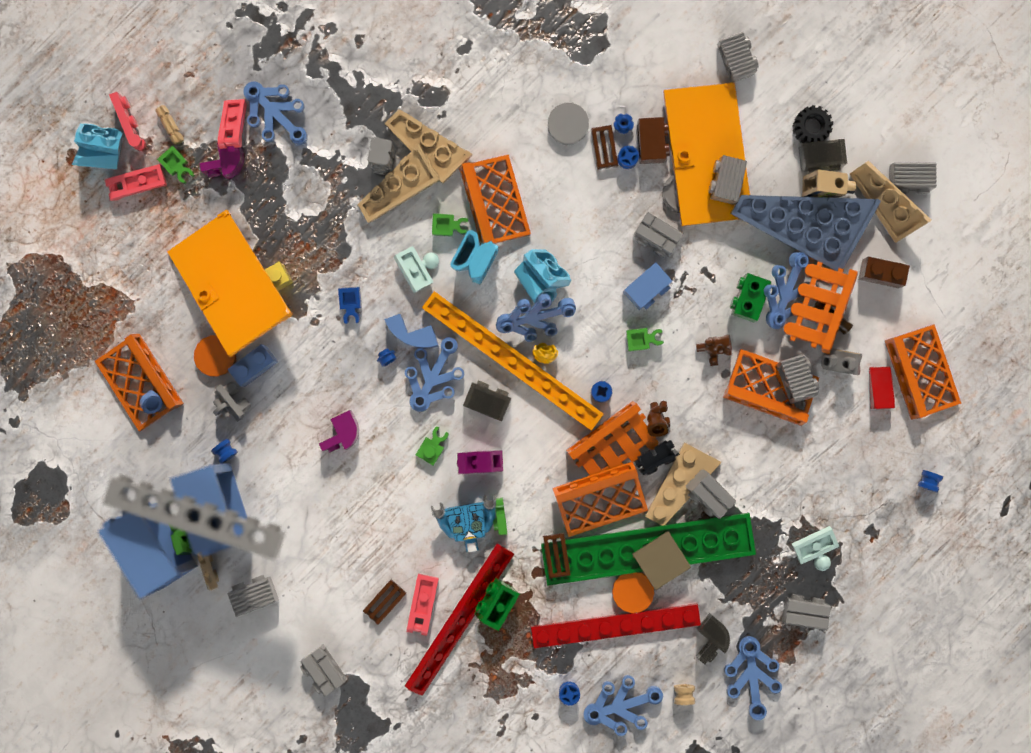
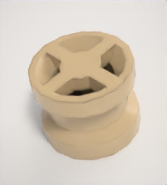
M674 685V691L676 692L675 704H695V698L693 697L694 685Z

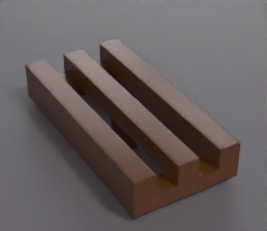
M612 125L591 128L597 170L618 167ZM608 130L613 162L610 163L604 135V131ZM596 132H600L604 164H601Z
M564 533L543 536L549 578L571 575ZM558 538L561 539L565 572H561L556 540ZM551 539L553 542L557 573H553L551 556L548 544V540Z
M391 579L366 606L363 612L379 625L407 592ZM392 585L394 589L380 603V605L373 612H371L369 609ZM397 591L401 594L378 618L376 614Z

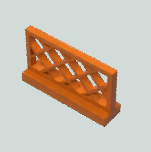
M509 154L479 162L462 164L459 170L480 245L489 241L497 244L530 235L531 232ZM505 161L507 170L504 175L493 169L497 162ZM482 166L489 170L484 180L476 175L475 168ZM491 172L502 178L497 187L486 181ZM503 180L512 185L513 189L510 195L499 189ZM483 185L494 190L490 200L482 196L481 189ZM496 192L507 198L503 207L492 202ZM509 200L515 202L518 206L515 215L504 209ZM489 205L500 210L496 219L487 215L486 210ZM502 212L513 218L508 227L498 222ZM515 220L523 224L524 232L517 233L510 229ZM495 224L506 230L503 237L494 239L492 229Z
M935 324L884 340L911 420L923 418L961 404ZM926 331H930L932 336L930 344L921 340ZM910 338L915 341L912 350L905 347L903 339ZM919 344L928 348L924 357L915 353ZM931 351L938 354L937 364L928 360ZM913 357L922 361L918 370L912 368L911 361ZM925 364L934 367L931 377L922 373ZM938 370L945 375L943 384L934 380ZM920 377L928 380L925 390L918 386L917 382ZM932 384L941 387L937 397L929 393ZM945 390L951 393L953 402L947 403L941 400ZM926 397L935 400L930 410H926L924 404Z
M130 334L119 345L95 360V363L138 431H142L184 403L141 335ZM128 346L131 351L130 360L120 358L122 348ZM108 358L115 359L113 371L107 370L103 363ZM120 361L129 363L127 374L118 372ZM133 364L140 365L142 368L141 377L132 375ZM117 375L126 377L124 388L117 386ZM131 378L140 380L138 391L129 390ZM146 381L152 384L153 391L160 396L166 409L161 412L157 411L156 413L148 414L147 421L141 424L138 414L139 410L143 411L140 407V399L146 394L143 393L144 382ZM128 393L137 395L135 406L129 405L127 401Z
M740 349L723 398L800 426L807 423L808 412L813 398L804 400V410L796 408L795 404H785L789 402L779 371L776 369V365L779 362ZM742 357L750 358L754 366L745 370L741 364ZM764 364L770 365L774 373L764 377L759 366ZM756 368L761 379L751 383L746 372ZM742 374L748 384L742 388L733 385L735 378ZM812 375L813 379L815 378L818 382L820 377ZM776 376L780 387L771 390L766 379ZM763 382L767 393L763 395L757 394L753 385ZM782 389L787 400L783 402L777 401L773 392Z
M633 462L552 488L568 537L648 511L638 479V473ZM634 479L635 486L631 492L622 488L626 481ZM608 487L616 489L612 498L602 495ZM620 491L629 495L624 504L615 501ZM591 493L596 496L592 505L582 501L585 495ZM633 497L641 501L642 506L634 509L628 507ZM600 498L609 502L604 511L595 507ZM571 500L576 502L570 512L563 508V502ZM613 504L622 508L619 514L612 515L608 513ZM580 505L589 508L585 517L575 514ZM593 511L602 514L598 521L588 520ZM573 517L582 521L579 527L570 529L569 524Z

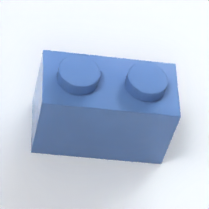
M655 262L624 289L623 293L638 310L642 307L646 310L655 302L653 298L657 294L663 296L671 289L669 284L672 280Z
M261 344L227 370L239 386L246 387L278 363L268 347Z

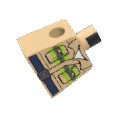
M816 170L803 176L802 197L840 198L847 193L854 194L856 190V182L848 181L847 173Z

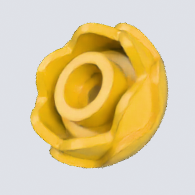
M543 342L535 345L532 350L536 361L544 364L553 362L558 356V350H556L554 345H547Z

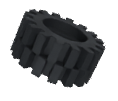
M815 105L801 110L795 117L793 133L797 134V140H802L800 143H807V146L814 144L815 146L829 137L833 130L831 128L833 121L830 120L832 118L831 114L829 116L827 114L828 110L825 109L823 111L821 106L816 108ZM810 118L817 119L820 123L819 132H808L805 127L806 121Z

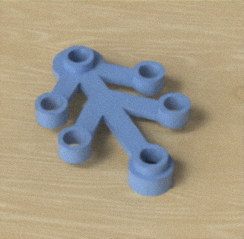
M249 82L244 87V96L250 101V115L247 117V123L251 127L256 128L261 123L258 117V104L260 103L264 107L265 129L262 131V138L266 142H272L275 139L273 117L290 133V138L294 144L302 145L307 141L308 135L306 131L301 127H295L280 112L295 111L300 113L305 108L303 101L294 99L292 102H270L265 97L279 96L280 98H287L290 95V90L286 85L281 84L274 88H263L258 82ZM285 88L287 92L283 95L280 94V90ZM252 89H257V93L255 95L250 94V91ZM301 103V108L295 109L294 105ZM252 118H257V122L255 124H251L250 121ZM267 132L272 133V137L269 139L265 138ZM296 132L302 133L300 138H295Z
M794 252L790 255L789 264L792 270L786 285L784 281L786 268L780 265H775L772 268V275L775 277L776 285L765 286L764 295L767 297L770 308L766 315V322L773 329L782 328L786 319L793 316L791 307L785 308L788 302L800 297L798 288L794 289L801 269L808 265L809 259L805 253ZM779 293L780 300L777 304L776 296Z
M548 294L540 295L538 301L532 307L527 299H522L510 314H502L497 318L496 329L501 333L513 331L524 335L526 341L532 342L537 339L536 330L521 326L528 324L544 330L546 336L551 337L557 334L556 324L542 321V319L561 314L564 317H571L575 314L576 305L573 299L564 298L559 301L558 307L539 312L542 308L551 306L552 301Z
M447 337L442 340V351L431 371L427 361V351L423 348L416 349L414 356L419 361L425 380L422 389H420L416 378L418 375L416 368L408 367L405 370V376L409 379L413 391L410 397V406L415 411L423 412L429 408L431 402L443 398L450 399L454 396L455 391L451 386H445L442 391L429 394L435 385L454 379L461 380L464 377V371L459 367L454 368L451 372L439 375L449 354L457 351L458 344L454 338ZM452 342V349H446L445 344ZM418 351H424L425 356L423 358H418ZM413 369L415 375L409 377L407 375L408 370ZM456 370H460L462 372V376L456 378L454 376V372ZM447 388H450L452 390L451 396H446L444 394V391ZM422 397L424 403L418 405L416 403L417 398Z
M747 636L740 641L739 654L732 663L725 665L724 672L729 677L736 676L737 669L745 659H747V668L734 684L727 687L726 692L729 697L737 698L740 695V690L749 680L752 704H750L748 711L753 719L762 720L765 718L767 710L760 701L758 679L765 683L769 690L775 694L782 690V684L756 666L755 657L766 664V668L770 672H777L780 665L777 660L769 658L760 650V643L756 638ZM748 643H752L753 648L751 650H746V645ZM771 662L776 663V667L774 669L769 668V664ZM729 667H734L732 674L727 672ZM774 683L779 685L776 690H772V684ZM732 688L737 689L734 695L730 694V689ZM755 707H760L759 713L753 712Z
M625 675L622 678V685L612 704L604 706L608 695L613 694L615 691L614 684L606 681L602 684V691L596 702L589 704L584 709V719L590 725L602 723L613 729L618 736H624L627 733L626 724L623 722L617 723L606 716L615 713L634 723L637 729L643 730L648 724L644 716H637L626 709L648 702L659 704L663 699V692L659 687L651 686L646 690V694L624 700L629 689L635 685L634 678L631 675ZM627 678L632 679L631 685H625ZM611 685L612 690L607 692L604 690V687ZM653 693H658L659 697L653 700L651 698V695ZM596 711L598 716L592 718L590 716L591 712ZM643 719L645 723L643 726H638L637 721ZM622 725L625 729L623 732H618L617 727Z

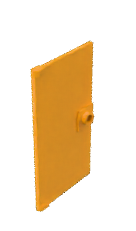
M735 82L663 90L681 226L741 220L730 214L735 205L710 199L711 193H708L711 180H715L716 173L713 172V167L716 160H719L723 155L745 160ZM745 169L740 195H750L747 169Z
M228 210L221 212L215 219L167 251L229 357H232L293 315Z

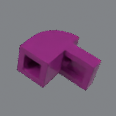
M217 143L220 159L199 163L200 170L204 175L216 177L221 175L220 172H222L226 179H231L241 171L244 165L243 148L228 146L227 149H219Z
M349 410L330 419L338 435L319 443L322 451L328 450L331 453L339 449V444L341 443L344 449L347 450L356 443L359 436V425L352 410Z
M502 450L457 453L458 474L503 471Z

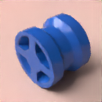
M633 146L621 148L617 157L619 166L623 169L635 167L639 160L638 150Z
M599 381L592 386L591 396L597 402H605L612 396V387L605 381Z
M229 439L222 441L211 450L212 454L217 455L219 458L218 462L220 464H224L238 453L236 449L231 447Z
M923 470L921 473L923 476L922 480L918 482L917 486L938 493V485L943 480V476Z
M567 681L560 686L559 698L562 703L571 706L579 701L580 691L578 685L574 682Z

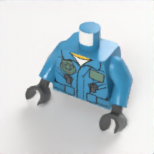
M484 495L483 502L445 508V510L443 504L440 503L441 508L439 510H434L433 506H431L432 515L436 518L439 527L449 538L455 539V542L465 541L466 552L478 551L477 538L485 537V533L491 530L493 520L496 518V495H494L492 501H488L486 495Z

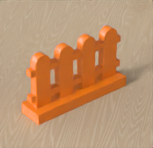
M818 261L817 265L808 264L805 267L806 276L812 279L810 284L802 283L799 285L798 293L805 298L803 304L794 303L791 306V313L798 318L796 323H786L784 325V332L786 335L791 336V341L795 342L796 338L812 343V348L816 349L817 345L822 346L821 352L830 355L853 291L858 271L849 269L847 275L843 273L844 269L842 268L834 271L822 267L823 263ZM817 280L833 284L831 291L816 287ZM838 286L843 288L841 294L836 293ZM810 299L826 304L824 310L808 306ZM831 306L836 307L834 314L829 312ZM803 319L819 323L817 330L802 326ZM824 325L829 327L827 333L822 332Z
M632 401L566 451L573 460L578 459L575 462L578 467L583 466L589 475H593L623 465L622 462L627 458L634 462L641 455L639 451L641 447L645 445L648 449L654 450L653 447L658 445V440L656 437L648 434L647 425L643 421L646 417L643 413L638 414L641 408L636 402ZM628 421L629 423L622 428L621 425ZM632 428L641 439L636 444L633 443L626 433ZM611 433L612 436L605 440L604 437ZM614 441H617L624 451L619 457L610 447V444ZM592 446L595 447L592 451H590V452L587 451V450L590 449ZM598 453L607 463V466L603 469H600L593 459Z

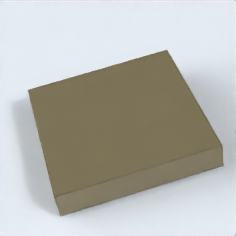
M668 531L632 554L655 590L691 568Z

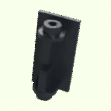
M665 440L653 447L657 454L653 456L650 450L638 456L634 462L640 468L639 472L642 475H650L658 470L657 467L665 463L667 465L675 461L676 456L680 454L675 449L672 450L675 447L673 442Z

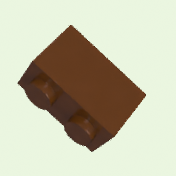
M664 117L639 118L637 121L639 164L664 163L667 159L666 157L670 155L669 144L665 143V136H668V123H664Z
M868 256L862 259L858 280L901 288L906 286L910 265Z

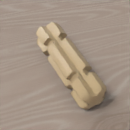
M162 105L156 108L155 112L161 118L160 121L169 134L172 143L177 145L183 142L184 138L178 132L179 129L172 116L169 115L167 107Z

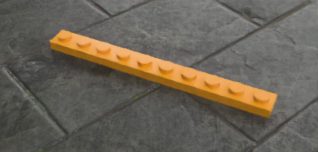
M433 291L423 305L422 309L592 431L604 415V413L435 291Z

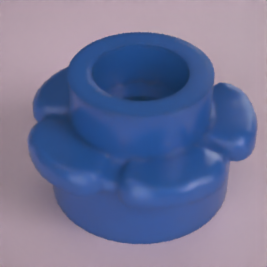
M619 114L615 117L613 126L619 133L627 134L629 130L633 129L634 122H632V117L629 114Z
M389 349L381 351L378 354L377 362H380L382 367L391 364L397 359L394 355L395 351H390Z

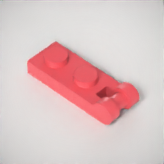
M118 92L109 94L128 143L138 151L144 150L146 142L136 131L138 124L134 116H130L128 111L130 104L127 98L121 96Z
M245 99L224 101L218 134L219 149H227L228 146H233L234 148L242 147V132L247 107Z
M160 164L105 179L106 187H109L110 201H116L123 197L167 186L163 168ZM121 183L123 189L118 190L117 185Z
M418 574L406 632L413 633L415 631L427 636L439 580L438 577ZM415 619H424L423 624L415 623Z

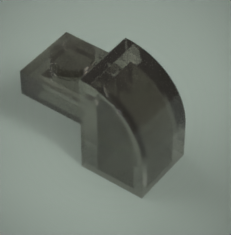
M709 613L701 622V625L696 628L708 639L707 643L696 655L703 664L712 662L718 654L716 652L718 649L726 653L730 645V635L727 628Z

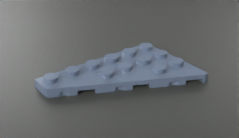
M740 195L738 203L735 204L730 214L795 250L805 253L806 256L817 262H822L826 267L838 271V268L843 269L881 201L879 199Z

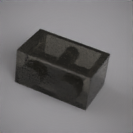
M845 139L803 143L799 147L801 172L808 171V174L816 170L825 169L833 172L841 171V168L847 164Z
M479 380L477 384L472 382L463 406L502 422L511 398L508 397L509 393L497 388L496 392L488 389L489 384Z

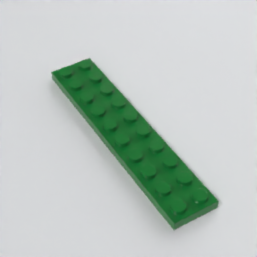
M750 513L722 516L720 519L714 517L566 539L571 575L549 578L544 543H541L547 586L643 572L632 554L667 531L689 565L756 555ZM561 540L557 541L561 572H565ZM548 542L553 573H557L553 542Z

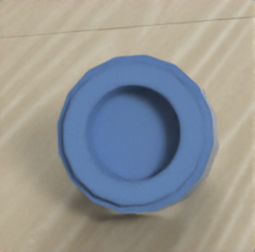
M149 390L140 399L142 410L148 414L156 413L163 404L160 396L153 390Z

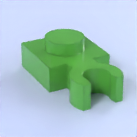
M173 145L157 159L170 175L173 176L177 173L178 180L183 184L187 183L183 179L185 173H189L192 177L195 176L191 169L184 167L188 162Z
M433 214L432 236L453 237V231L465 235L468 230H462L460 225L468 223L469 220L467 218H460L454 221V215Z
M647 328L626 330L628 352L650 349L649 343L662 345L664 341H657L655 339V335L662 333V330L656 329L651 334H648Z
M438 426L432 432V440L426 437L415 454L433 466L444 449L439 444L441 441H445L449 435L446 432L443 437H438Z
M502 497L496 498L497 518L493 520L494 531L498 530L499 535L508 533Z
M169 526L174 533L171 535L176 555L192 554L193 551L187 532Z

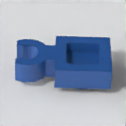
M360 287L338 288L340 310L346 309L343 317L344 323H349V315H353L355 322L359 323L360 314L356 311V308H362Z

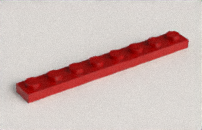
M498 543L496 544L405 684L409 691L423 696L475 616L476 606L484 599L488 585L495 578L499 579L514 556L512 551Z
M696 603L645 610L638 613H623L531 626L534 648L700 626L701 622L698 604Z

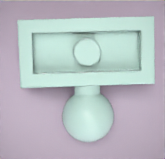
M412 246L394 256L396 263L414 293L433 283L426 268L434 269L438 266L439 257L435 253H427L421 261Z
M828 526L792 543V547L800 564L814 559L816 569L825 571L831 565V560L825 553L839 547L833 529Z

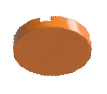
M210 335L203 338L197 344L194 350V361L196 367L203 374L219 377L229 372L227 369L236 363V354L229 357L217 335Z
M642 572L619 575L613 584V599L617 606L625 612H642L653 601L654 587Z

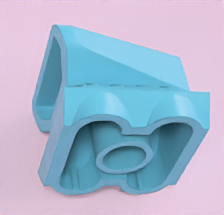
M80 123L74 139L79 149L72 165L117 170L123 132L115 128H102L94 124Z
M469 230L457 249L450 266L456 271L469 270L472 282L480 285L497 256L499 246L492 243V241L479 246L478 234Z
M531 249L524 254L523 262L514 271L534 303L538 301V297L542 294H548L553 302L557 296L556 288L569 286L571 282L570 275L559 266L557 259L550 252L543 249Z

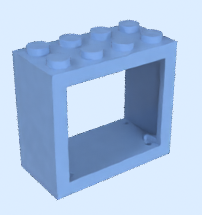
M230 463L210 465L170 478L175 496L183 498V495L195 498V503L204 505L205 502L218 506L217 510L223 512L226 509L239 513L238 517L247 519ZM197 510L192 511V520L195 522L200 520V513ZM214 517L212 525L214 528L219 529L222 522L218 517ZM235 524L233 531L236 535L241 536L243 528L241 525ZM187 532L194 555L201 553L203 557L219 550L233 547Z
M149 502V505L152 508H155L157 506V503L151 504ZM122 511L121 517H113L102 524L103 528L98 531L139 599L167 587L198 567L191 554L176 555L171 535L174 533L169 525Z

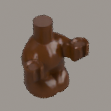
M730 334L722 337H709L704 343L696 344L697 352L707 351L709 353L710 366L718 365V354L732 355Z
M667 401L660 402L659 406L657 402L650 404L647 430L651 436L661 437L668 434V428L671 425L670 418L664 417L663 412L668 410Z

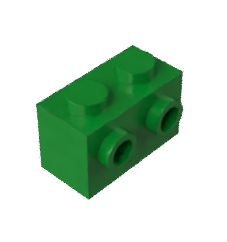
M750 273L745 274L744 278L740 277L736 287L739 289L738 295L733 297L730 304V309H732L731 315L754 323L757 322L766 299L764 288L767 285H771L772 281Z
M495 578L488 585L484 599L477 604L474 615L482 623L499 631L520 593L512 586Z

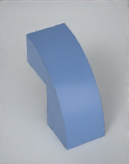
M401 314L384 319L390 331L405 344L423 349L439 347L431 325L408 333Z

